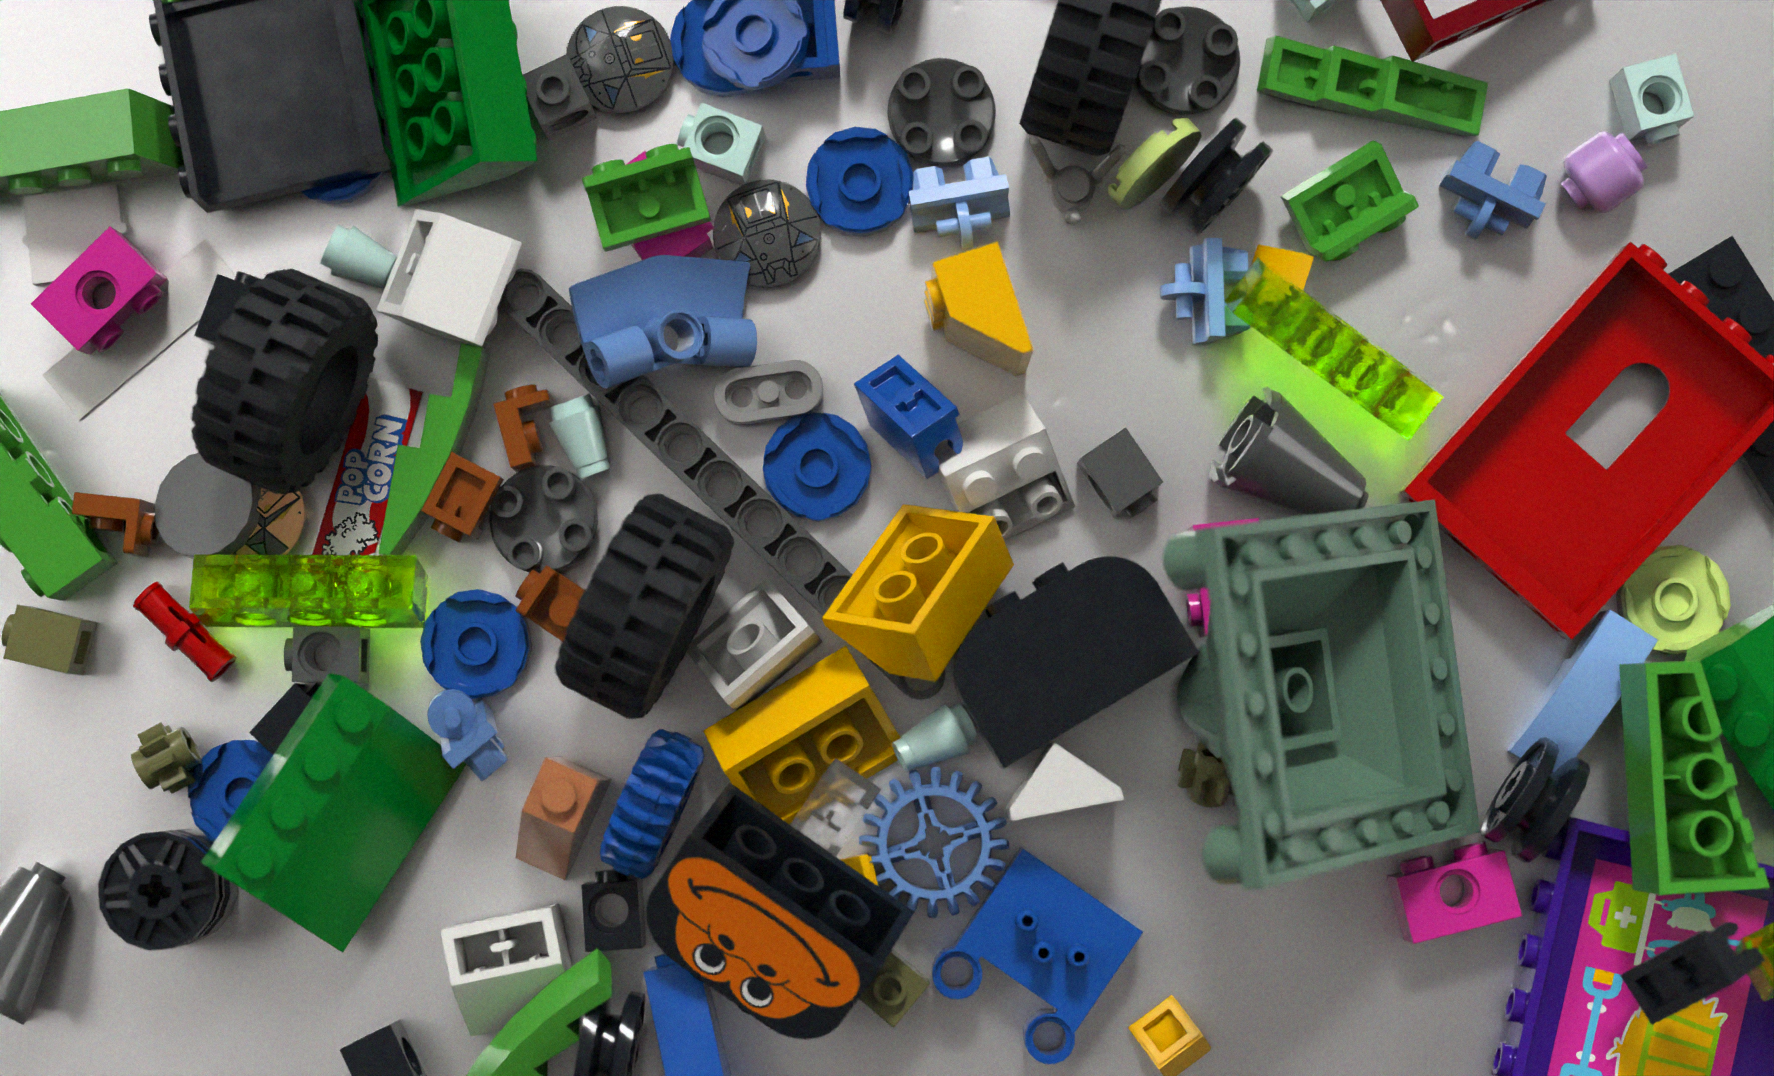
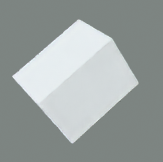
M766 577L690 643L687 653L725 702L737 711L757 699L815 649L822 640Z
M1048 743L1005 808L1007 818L1013 821L1124 800L1121 787L1056 743Z

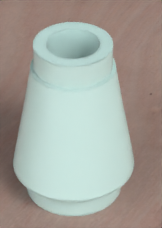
M338 225L327 244L320 264L332 269L331 275L383 289L387 284L397 256L357 227L353 226L349 230Z
M587 394L549 407L553 421L548 422L574 469L576 468L579 479L609 469L610 465L607 460L608 454L600 405L594 406L591 395Z
M957 703L949 708L943 704L902 735L900 739L892 742V747L902 768L909 772L914 768H921L968 754V747L978 743V736L969 715L961 704Z

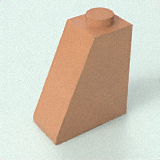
M545 757L521 811L515 858L566 881L612 779L563 757Z

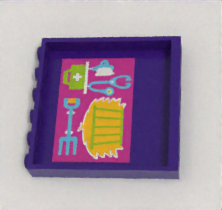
M1569 817L1555 838L1542 851V856L1548 859L1543 880L1537 879L1531 891L1529 909L1535 912L1531 934L1525 933L1519 944L1517 964L1522 966L1523 969L1519 987H1513L1510 990L1506 1001L1505 1020L1511 1022L1506 1043L1500 1042L1496 1048L1492 1066L1493 1075L1774 1076V867L1758 863L1760 868H1764L1770 888L1668 895L1633 890L1629 831ZM1724 923H1736L1739 926L1738 931L1728 937L1731 949L1738 954L1746 949L1757 947L1766 961L1734 984L1652 1025L1620 975L1705 929L1709 933Z

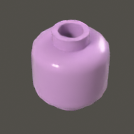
M1601 131L1565 157L1563 163L1569 178L1564 180L1561 185L1579 209L1589 203L1597 212L1608 213L1643 187L1644 179L1641 172L1648 167L1622 132L1614 137L1611 133Z

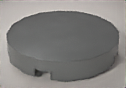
M199 453L189 455L173 466L160 484L154 505L156 527L164 542L185 557L196 560L209 558L217 560L228 557L247 542L257 527L260 513L256 510L258 498L262 499L261 488L211 466L203 460Z

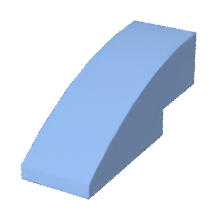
M1612 610L1599 612L1571 658L1563 661L1509 747L1508 752L1520 759L1537 740L1547 737L1556 743L1559 748L1553 772L1570 758L1576 757L1621 697L1619 664L1644 663L1658 639Z

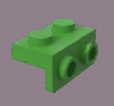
M1374 140L1280 196L1307 251L1325 262L1330 260L1338 261L1349 257L1359 249L1360 242L1377 232L1384 233L1397 228L1404 223L1408 213L1419 207L1415 196L1403 191L1382 144Z
M677 144L658 146L645 153L647 159L627 165L621 159L603 162L592 168V175L582 178L605 252L711 221L689 147L678 149Z

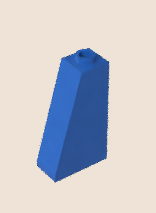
M665 953L654 956L656 966L648 968L643 973L665 1076H732L710 986L697 980L689 971L674 962Z

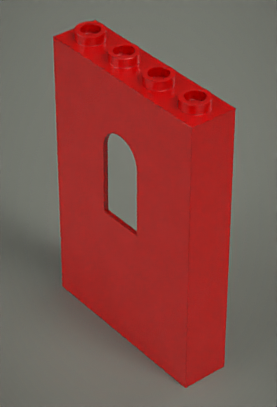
M1629 242L1617 252L1399 492L1410 503L1435 500L1439 529L1563 639L1572 640L1774 421V356L1768 354L1764 358L1748 344L1752 337L1740 324L1728 317L1721 321L1706 308L1710 303L1707 296L1688 281H1683L1681 284L1675 281L1664 271L1667 267L1666 261L1645 244H1641L1637 248L1632 242ZM1638 363L1652 365L1659 369L1667 379L1669 385L1668 400L1649 424L1616 460L1605 469L1565 433L1626 367Z

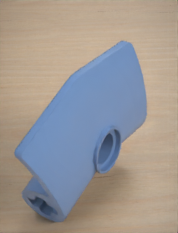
M658 255L570 286L569 295L576 327L589 368L597 383L602 388L607 389L674 363L741 368L751 366L757 350V331L752 320L742 319L750 263ZM666 325L674 329L678 336L676 351L669 348L664 341L663 333Z

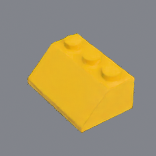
M998 241L932 262L931 279L925 281L926 290L924 294L926 299H924V304L933 331L943 328L947 342L1014 376L1026 373L1033 353V347Z
M903 504L823 615L822 621L824 625L889 674L936 682L1014 566L995 517Z
M847 646L842 647L703 730L732 785L790 825L898 761L892 747V742L901 738Z

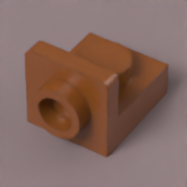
M534 384L506 391L504 393L506 400L493 404L510 467L516 473L526 468L537 466L534 453L543 451L535 420L525 422L524 415L554 406L553 398L547 389L538 391Z
M451 452L421 511L435 518L430 527L431 529L459 543L464 534L478 540L483 532L479 526L504 479Z
M74 492L72 514L90 519V529L123 532L124 522L126 523L123 553L138 557H148L150 546H155L159 537L155 521L154 503L136 498Z
M546 565L541 573L532 570L525 578L515 595L516 598L521 600L515 611L563 641L566 629L571 618L574 616L584 589Z

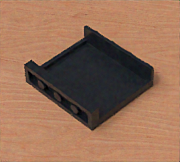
M153 0L156 13L149 14V24L156 44L162 46L165 63L160 64L158 67L159 77L168 97L172 96L175 114L168 116V124L175 145L182 149L185 164L178 167L180 185L186 198H192L207 213L397 168L363 0H181L170 3L168 0Z

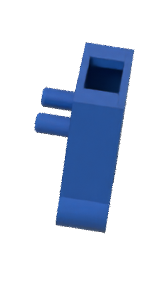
M1020 847L995 883V888L988 893L955 943L943 948L935 956L932 963V979L936 989L942 995L950 999H964L971 996L979 988L982 981V968L979 959L980 957L986 959L1053 1006L1052 1009L1035 1011L1026 1019L1023 1026V1040L1029 1054L1035 1060L1043 1064H1056L1064 1061L1071 1054L1075 1045L1074 1033L1134 947L1143 931ZM953 957L966 959L973 968L970 980L965 985L959 987L946 984L941 977L943 964ZM1055 1022L1063 1028L1064 1037L1057 1048L1042 1050L1033 1043V1034L1040 1024Z

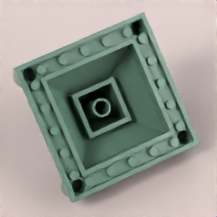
M1435 500L1210 527L1179 532L1171 536L1166 543L1163 555V567L1169 580L1180 590L1189 591L1207 588L1210 601L1206 644L1201 645L1198 649L1199 653L1190 659L1178 683V705L1182 718L1200 742L1217 758H1222L1236 798L1237 807L1240 810L1238 813L1239 825H1219L1212 829L1206 837L1202 858L1206 871L1214 881L1219 884H1243V889H1262L1480 832Z

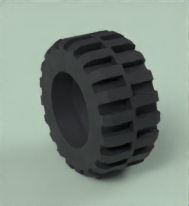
M1058 0L1019 123L1027 134L1095 156L1109 153L1128 104L1161 0Z
M283 269L270 272L265 275V279H259L251 285L248 295L241 296L234 305V312L229 320H225L217 333L219 335L214 348L209 350L204 362L206 368L203 377L198 380L195 391L198 397L196 404L192 407L191 420L195 424L191 430L192 439L196 444V449L206 463L275 494L300 491L301 487L308 486L314 481L315 474L321 473L327 467L332 454L339 450L348 427H352L358 414L356 411L359 403L365 397L368 388V377L373 371L376 359L373 356L374 350L378 346V334L375 332L378 326L377 320L363 298L298 270Z
M662 494L646 495L642 500H639L631 514H628L622 522L619 531L609 543L603 558L597 564L592 578L577 604L578 607L574 616L571 618L566 629L565 638L558 651L559 657L555 662V673L561 684L627 719L643 718L647 715L654 703L661 697L663 690L669 684L679 663L684 658L707 609L712 603L718 585L721 583L735 542L729 529Z

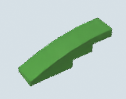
M1275 35L1266 39L1256 92L1363 118L1475 137L1480 132L1488 82L1418 62H1412L1411 60L1394 55L1380 59L1335 45L1322 49Z
M461 343L451 397L429 394L420 448L398 445L379 548V554L400 559L429 517L428 514L421 510L451 452L459 456L461 455L478 409L491 355L481 346Z
M597 948L552 980L507 1022L478 1056L466 1076H548V1060L580 1040L579 1017L612 997L611 962Z

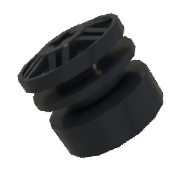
M192 829L141 833L120 844L105 862L98 882L99 908L109 928L127 944L148 951L173 949L198 942L217 932L232 915L239 894V887L201 863L214 844L204 833ZM162 881L164 886L171 887V896L162 899L161 894L153 892L155 882Z

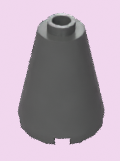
M1268 386L1263 388L1266 397L1263 401L1253 395L1235 416L1218 445L1227 450L1223 462L1219 464L1212 460L1209 479L1220 487L1305 515L1362 509L1365 507L1369 496L1368 492L1364 491L1366 487L1365 477L1281 393Z
M38 862L34 864L31 871L20 866L0 887V1014L22 1025L25 1024L31 1013L70 892L61 888L66 877Z

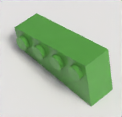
M126 88L0 111V193L35 194L42 192L46 188L82 186L93 183L178 174V167L185 164L182 149L175 145L168 124V116L175 114L174 107Z
M0 393V544L8 552H12L22 564L24 569L21 570V574L28 586L38 596L46 595L50 599L65 601L118 562L96 530L89 528V520L72 514L73 497Z
M1701 661L1619 664L1633 890L1657 895L1770 888L1765 870L1758 866L1751 842H1754L1755 838L1749 818L1743 817L1734 788L1735 785H1738L1733 765L1732 763H1727L1719 735L1722 733Z

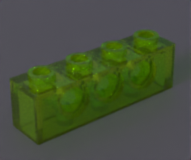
M1259 257L1225 300L1233 314L1408 441L1443 398L1431 383Z
M194 555L189 609L206 627L328 626L425 628L428 575L416 555Z

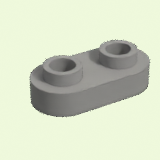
M801 360L732 369L720 377L714 389V402L719 413L727 421L737 425L782 420L807 413L810 414L818 407L823 397V383L819 372L811 364ZM792 381L803 382L807 387L806 394L800 399H791L786 394V388ZM739 389H747L753 395L751 403L746 407H737L732 402L733 394Z

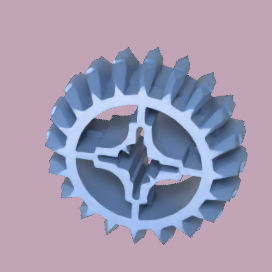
M939 767L931 768V784L921 785L918 770H911L909 772V779L913 788L904 791L897 779L891 780L889 786L897 795V798L890 803L883 795L876 794L873 801L877 806L885 810L883 816L879 818L874 814L866 813L863 817L864 823L878 827L877 835L866 834L859 837L860 845L876 846L877 854L871 855L872 860L870 863H873V866L880 864L883 872L876 875L878 886L880 887L890 880L895 886L888 893L897 900L902 892L910 895L906 906L912 909L914 913L919 899L927 900V914L929 918L937 917V901L947 900L948 910L952 916L959 914V905L955 897L963 893L972 906L979 904L980 900L971 887L979 882L989 891L995 888L996 884L991 878L984 875L987 866L996 871H1004L1006 864L1000 859L991 857L992 849L1004 850L1009 848V840L1004 838L992 839L991 830L1001 829L1006 826V819L1004 817H996L988 821L985 815L986 812L997 805L996 799L989 797L978 805L973 798L980 792L982 784L974 781L966 793L958 789L963 773L960 771L953 772L949 786L940 784L941 769ZM929 796H945L958 801L971 812L975 821L957 826L943 825L934 814ZM913 801L919 820L917 833L907 841L887 847V835L892 820L900 809ZM925 813L929 815L932 827H939V834L943 830L949 836L960 832L963 833L959 837L950 839L949 843L942 846L943 870L939 869L936 857H929V850L925 854L920 849L909 852L905 851L907 848L918 845V842L926 838ZM980 837V850L974 866L966 876L955 883L950 868L949 859L951 852L962 843ZM914 858L927 861L934 870L939 888H926L908 881L897 871L893 863Z

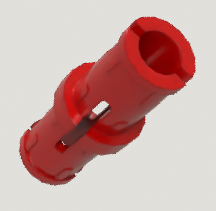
M156 581L149 585L135 599L132 607L144 615L166 637L165 644L172 651L180 650L207 676L210 682L219 679L235 663L237 656L228 651L203 626L205 620L196 612L190 614L163 588L160 582Z

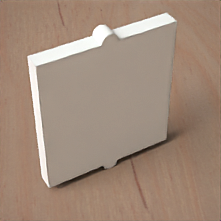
M117 184L23 196L27 235L22 238V243L29 250L32 284L35 286L51 284L109 227L121 232L124 236L130 231L129 226L123 223L120 188Z

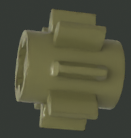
M162 722L137 735L142 746L131 753V760L138 776L147 788L153 789L161 785L164 792L169 790L173 794L196 781L191 770L202 763V758L196 743L184 727L172 731L169 725L164 727Z
M1201 742L1198 743L1196 752L1191 749H1183L1178 767L1180 776L1177 785L1180 788H1187V795L1193 802L1204 807L1213 808L1224 805L1228 794L1235 796L1221 757L1217 758Z

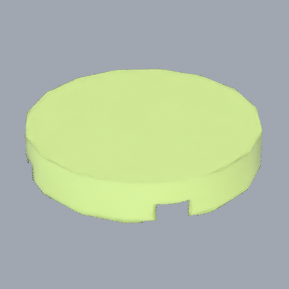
M1188 118L1173 120L1171 125L1176 130L1169 135L1163 130L1159 133L1155 132L1121 165L1118 170L1119 173L1115 177L1121 184L1119 186L1115 183L1110 184L1108 194L1122 210L1136 206L1157 191L1178 171L1196 149L1202 137L1201 131Z
M1682 545L1657 547L1616 593L1618 615L1658 639L1652 651L1665 655L1687 653L1691 647L1718 634L1723 626L1724 619L1728 617L1731 606L1728 582L1718 564L1708 556H1703L1700 552Z

